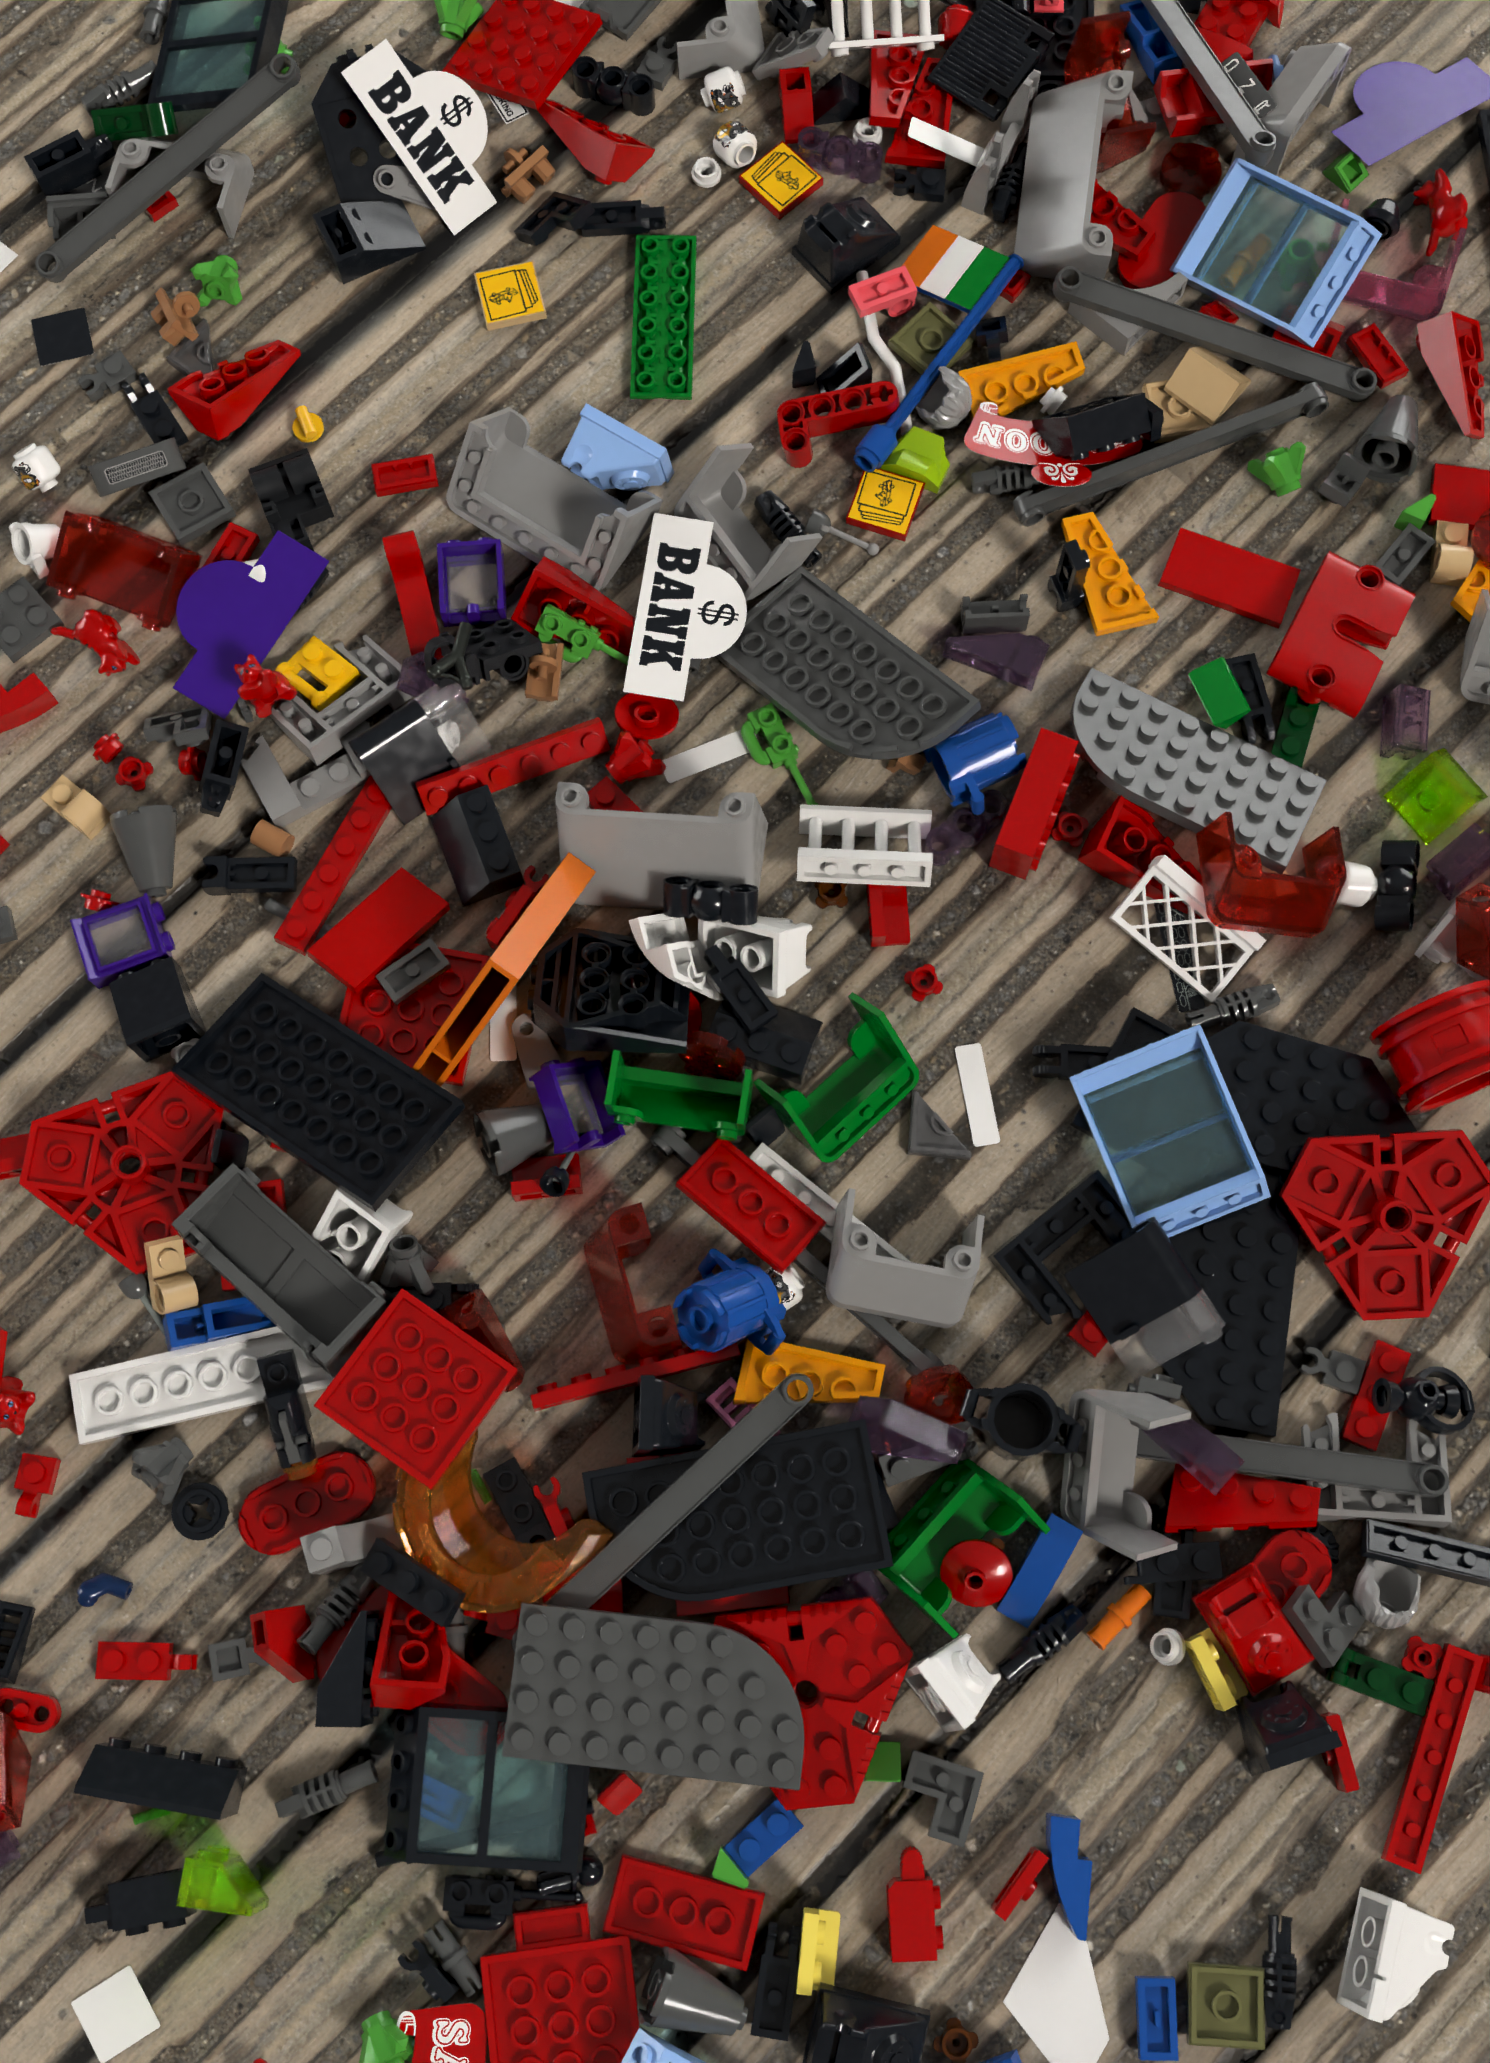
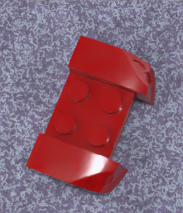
M1207 0L1194 25L1221 63L1235 52H1238L1244 61L1253 60V49L1249 47L1266 17L1273 26L1280 29L1284 0Z

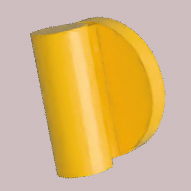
M304 405L295 409L297 417L292 424L295 437L307 443L318 440L324 432L322 419L314 413H309Z

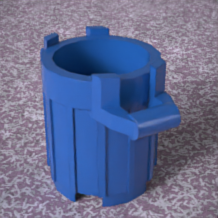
M1002 712L997 714L991 713L965 724L945 740L923 751L927 762H932L942 787L953 801L950 803L952 808L968 802L974 814H982L985 811L984 794L979 790L1018 774L1019 770L1026 767L1025 752L1017 755L1018 749L1015 739L1019 738V735L1007 714L1003 716Z
M710 1249L698 1266L703 1280L683 1289L677 1295L673 1304V1309L678 1308L679 1324L675 1325V1329L682 1341L693 1350L698 1348L701 1351H712L713 1353L747 1338L763 1353L772 1355L786 1337L779 1322L785 1318L786 1308L783 1303L779 1304L776 1287L769 1275L760 1267L747 1263L749 1261L744 1257L732 1261L719 1250ZM718 1264L723 1271L714 1275L711 1271ZM767 1334H770L767 1339L763 1337Z

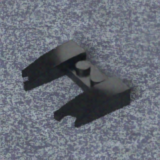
M1099 1170L1089 1173L1036 1220L988 1256L1005 1279L1046 1325L1052 1324L1050 1316L1070 1312L1071 1318L1076 1319L1084 1314L1042 1261L1089 1222L1110 1246L1124 1239L1126 1233L1132 1229L1116 1191Z

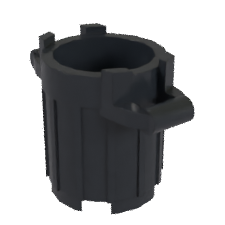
M1017 1383L1005 1388L966 1389L959 1416H962L973 1427L981 1430V1436H983L988 1445V1449L1006 1461H1026L1041 1452L1077 1454L1084 1427L1070 1415L1066 1414L1064 1409L1057 1407L1046 1391L1033 1384ZM979 1396L990 1399V1403L982 1412L980 1419L973 1417ZM1059 1423L1069 1425L1064 1446L1054 1441L1059 1431Z

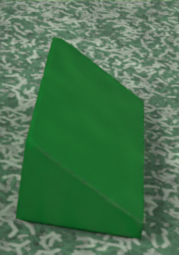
M1224 657L1213 660L1188 673L1214 726L1227 729L1251 711Z

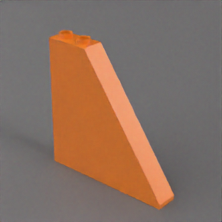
M570 852L566 855L487 961L412 1069L440 1087L444 1084L594 876L595 870Z

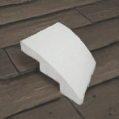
M662 913L628 920L638 946L659 972L667 978L716 1001L724 1000L707 975L708 968L703 958L704 953L701 941H690L684 917H669Z

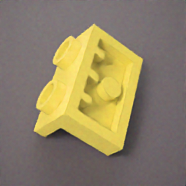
M1207 1628L1185 1639L1186 1651L1215 1709L1226 1711L1236 1706V1700L1246 1696L1248 1690L1211 1629Z
M804 1907L796 1994L812 1996V1990L818 1991L820 1982L834 1986L841 1917L838 1911Z

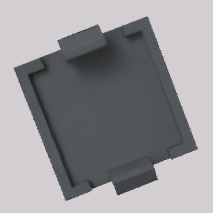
M584 0L579 7L580 9L600 14L602 26L627 41L662 0Z

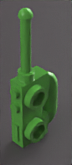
M548 604L545 607L534 630L539 632L538 639L541 643H559L552 639L555 634L573 645L571 649L564 646L563 660L576 663L581 661L583 657L588 659L594 649L598 652L601 650L628 665L629 657L606 645L604 640L599 638L601 632L598 631V628L588 626L584 620L576 619L554 605Z
M770 703L748 713L747 721L741 727V736L755 762L760 765L771 764L773 769L785 765L786 769H789L807 804L818 805L796 766L799 748L791 741L793 737L790 732L787 733L782 719L773 704ZM760 732L769 746L765 748V751L762 750L755 736Z

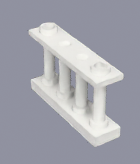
M831 0L832 29L835 36L833 42L828 47V51H831V57L848 56L849 50L917 45V51L935 49V44L944 41V34L931 35L930 0H918L919 36L903 37L901 0H889L891 38L874 39L872 0H860L862 40L845 41L843 0Z
M800 804L799 834H809L808 847H798L797 881L930 887L933 853L921 852V839H930L932 810ZM822 835L842 836L841 849L821 848ZM855 836L875 837V850H855ZM888 838H907L908 852L888 851Z

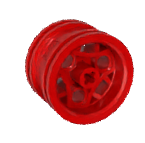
M1490 980L1469 983L1432 997L1389 1019L1370 1034L1369 1038L1372 1044L1381 1045L1377 1050L1379 1058L1389 1061L1401 1085L1396 1092L1399 1099H1408L1409 1101L1404 1107L1407 1115H1417L1445 1106L1490 1086Z

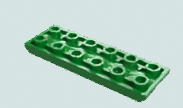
M636 235L630 399L663 398L670 400H692L696 236Z

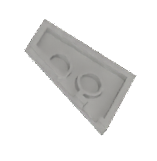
M830 28L808 29L802 35H800L798 30L791 31L788 34L789 37H786L783 32L777 33L752 69V73L758 81L767 77L776 78L779 76V69L799 68L812 60L814 63L822 60L828 54V47L835 38Z

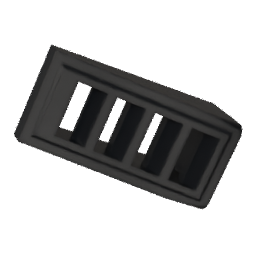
M0 1600V1646L10 1648L9 1654L0 1652V1662L5 1663L3 1669L0 1668V1682L13 1685L16 1682L36 1610L34 1607ZM6 1615L21 1618L20 1624L5 1622ZM2 1630L16 1633L14 1639L1 1636Z

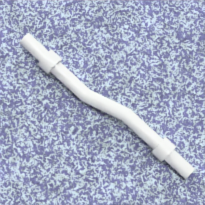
M859 271L856 274L857 283L869 278L867 271ZM872 313L864 316L868 342L889 369L891 382L898 390L899 402L901 403L907 395L901 364L881 339L876 314ZM910 415L900 427L902 436L913 427Z

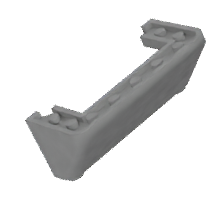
M1110 70L1045 91L1034 99L1031 110L1014 254L1019 255L1024 261V267L1021 270L1030 276L1055 279L1061 269L1072 266L1081 272L1104 279L1112 256L1113 234L1105 225L1090 223L1101 133L1106 132L1107 125L1111 120L1115 118L1122 120L1126 99L1132 88L1134 71Z
M510 407L469 422L447 490L446 499L450 509L494 538L501 539L502 543L538 564L545 556L572 571L598 591L604 589L652 523L654 513L659 512L663 499L649 491L641 490L634 493L626 505L528 446L527 442L530 436L529 423L523 415Z
M558 782L555 800L560 863L570 852L596 871L574 902L575 904L663 910V880L673 876L699 879V882L719 881L725 886H728L730 883L750 884L757 886L759 894L768 822L755 793L735 792L725 796L720 803L717 817L588 808L589 795L582 785L571 782Z

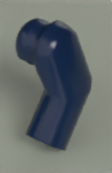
M101 1573L81 1583L77 1590V1600L83 1607L93 1606L98 1601V1598L106 1593L126 1600L132 1591L133 1583L108 1573Z

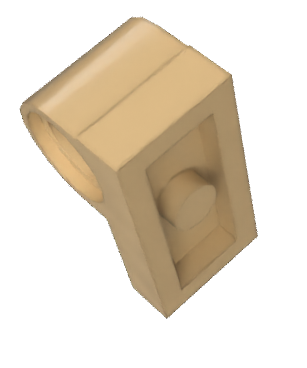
M1436 521L1433 527V539L1436 542L1432 546L1429 583L1462 586L1470 573L1474 557L1473 547H1467L1469 524Z
M63 774L40 797L45 804L89 840H92L110 821L109 816L111 813L85 789L81 790Z
M175 1235L145 1242L144 1248L152 1309L164 1315L197 1306L199 1301L198 1290L193 1277L186 1271L183 1238Z

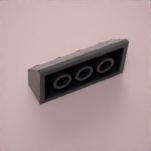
M110 1737L109 1742L95 1745L74 1789L76 1794L221 1820L238 1814L248 1768L237 1766L238 1760L234 1758L216 1756L215 1762L201 1760L203 1753L181 1750L180 1755L166 1753L167 1747L163 1745L145 1743L144 1749L130 1747L132 1740Z

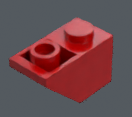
M809 67L779 69V99L785 143L815 142L813 98Z
M305 1604L250 1615L254 1652L292 1683L315 1678V1656L304 1651L296 1641L311 1625L310 1617L305 1610Z

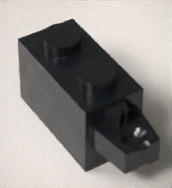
M77 129L24 156V159L46 197L63 195L102 175L99 166L115 156L116 152L106 134L85 141Z
M220 719L216 720L198 792L201 793V813L220 817L226 800L230 801L247 740L248 727Z
M192 1866L115 1881L108 1884L109 1893L104 1894L105 1903L89 1906L84 1909L86 1924L107 1921L108 1930L112 1929L113 1932L125 1930L126 1936L148 1932V1925L160 1922L163 1924V1929L186 1924L185 1918L197 1912Z

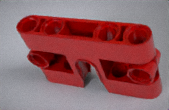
M1328 551L1266 674L1292 688L1293 686L1297 687L1298 695L1306 703L1317 704L1323 700L1328 703V706L1354 719L1365 703L1384 663L1371 651L1355 641L1386 650L1391 638L1397 636L1416 594L1386 580L1381 569L1374 565H1364L1361 567Z

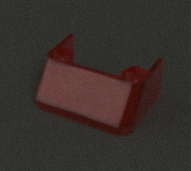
M1130 11L1082 18L1064 63L1066 85L1110 70H1123L1126 59H1129L1131 55L1129 40H1125L1124 31L1131 18ZM1129 96L1126 99L1122 120L1116 118L1111 120L1107 125L1106 132L1101 133L1096 174L1102 173L1143 153L1150 144L1157 128L1156 121L1144 123L1142 120L1135 121Z
M1231 812L1223 813L1196 834L1206 913L1209 920L1215 926L1223 929L1302 938H1313L1325 930L1347 877L1339 827L1333 826L1302 848L1306 877L1263 872L1258 853L1248 845L1236 844Z

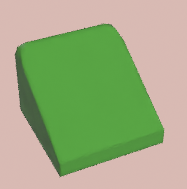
M1351 150L1339 155L1322 171L1326 178L1346 194L1350 193L1369 175L1360 158Z
M1431 493L1404 509L1394 527L1403 531L1411 523L1418 529H1421L1436 500V495Z
M878 1742L863 1779L864 1781L901 1782L900 1742Z
M721 1845L712 1872L713 1878L743 1889L747 1888L749 1877L744 1874L724 1849V1846Z

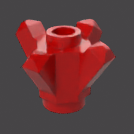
M628 731L620 732L614 753L610 756V761L605 764L612 777L621 785L625 781L631 782L636 778L663 775L666 769V765L661 759H653L651 757L655 752L648 744V739L633 737Z

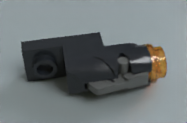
M289 1349L257 1359V1364L266 1393L263 1400L283 1473L288 1474L289 1480H298L317 1472L315 1464L318 1463L309 1423L312 1415L294 1350Z

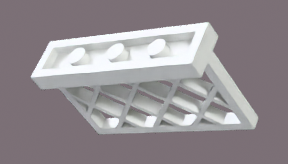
M1166 855L1156 856L1148 865L1149 869L1115 909L1109 919L1208 1002L1212 1003L1254 951H1258L1266 940ZM1152 877L1162 884L1163 899L1146 900L1145 886ZM1169 891L1172 892L1176 897L1170 898ZM1140 893V901L1133 902ZM1182 901L1188 907L1189 920L1172 922L1170 902ZM1164 902L1166 922L1149 924L1147 904ZM1141 905L1143 925L1131 926L1121 916L1129 906ZM1195 913L1202 919H1195ZM1207 922L1213 927L1214 941L1197 943L1195 923ZM1189 924L1191 944L1174 945L1172 925ZM1166 926L1168 946L1156 947L1150 942L1149 928ZM1143 928V935L1140 934L1136 929ZM1220 934L1227 940H1220ZM1232 943L1242 951L1233 963L1222 964L1221 944ZM1214 945L1216 965L1199 966L1198 946ZM1191 947L1193 967L1181 968L1176 964L1175 949ZM1161 950H1168L1169 957ZM1229 967L1223 975V968ZM1200 970H1217L1218 982L1211 991H1208L1201 985ZM1187 971H1193L1194 978Z

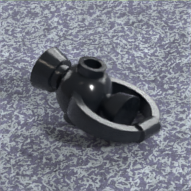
M1440 1366L1428 1367L1417 1373L1414 1377L1405 1378L1399 1384L1385 1378H1379L1372 1390L1373 1406L1378 1413L1384 1414L1396 1411L1399 1415L1417 1421L1425 1429L1440 1435H1450L1462 1431L1471 1422L1475 1413L1471 1390L1456 1373ZM1436 1377L1449 1384L1437 1387L1434 1382L1425 1378ZM1459 1410L1462 1414L1458 1424H1446L1433 1416L1434 1413H1437L1448 1419H1453L1457 1416Z

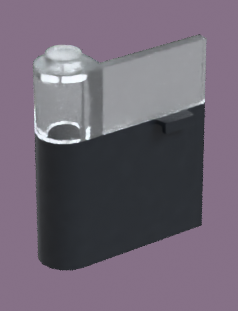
M458 683L442 688L435 684L348 742L352 751L370 773L403 825H406L425 812L415 785L416 782L496 754L463 698L467 694Z
M1155 1217L1148 1218L1137 1224L1126 1233L1124 1239L1064 1274L1133 1379L1142 1376L1203 1341L1205 1344H1209L1223 1335L1221 1329L1225 1326L1224 1320Z

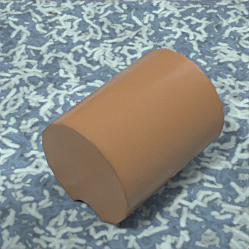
M263 819L256 824L250 837L251 844L275 857H286L290 853L295 841V836Z

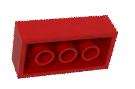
M1041 727L996 840L989 867L1026 880L1029 870L1036 872L1080 758V754L1075 753L1079 741Z

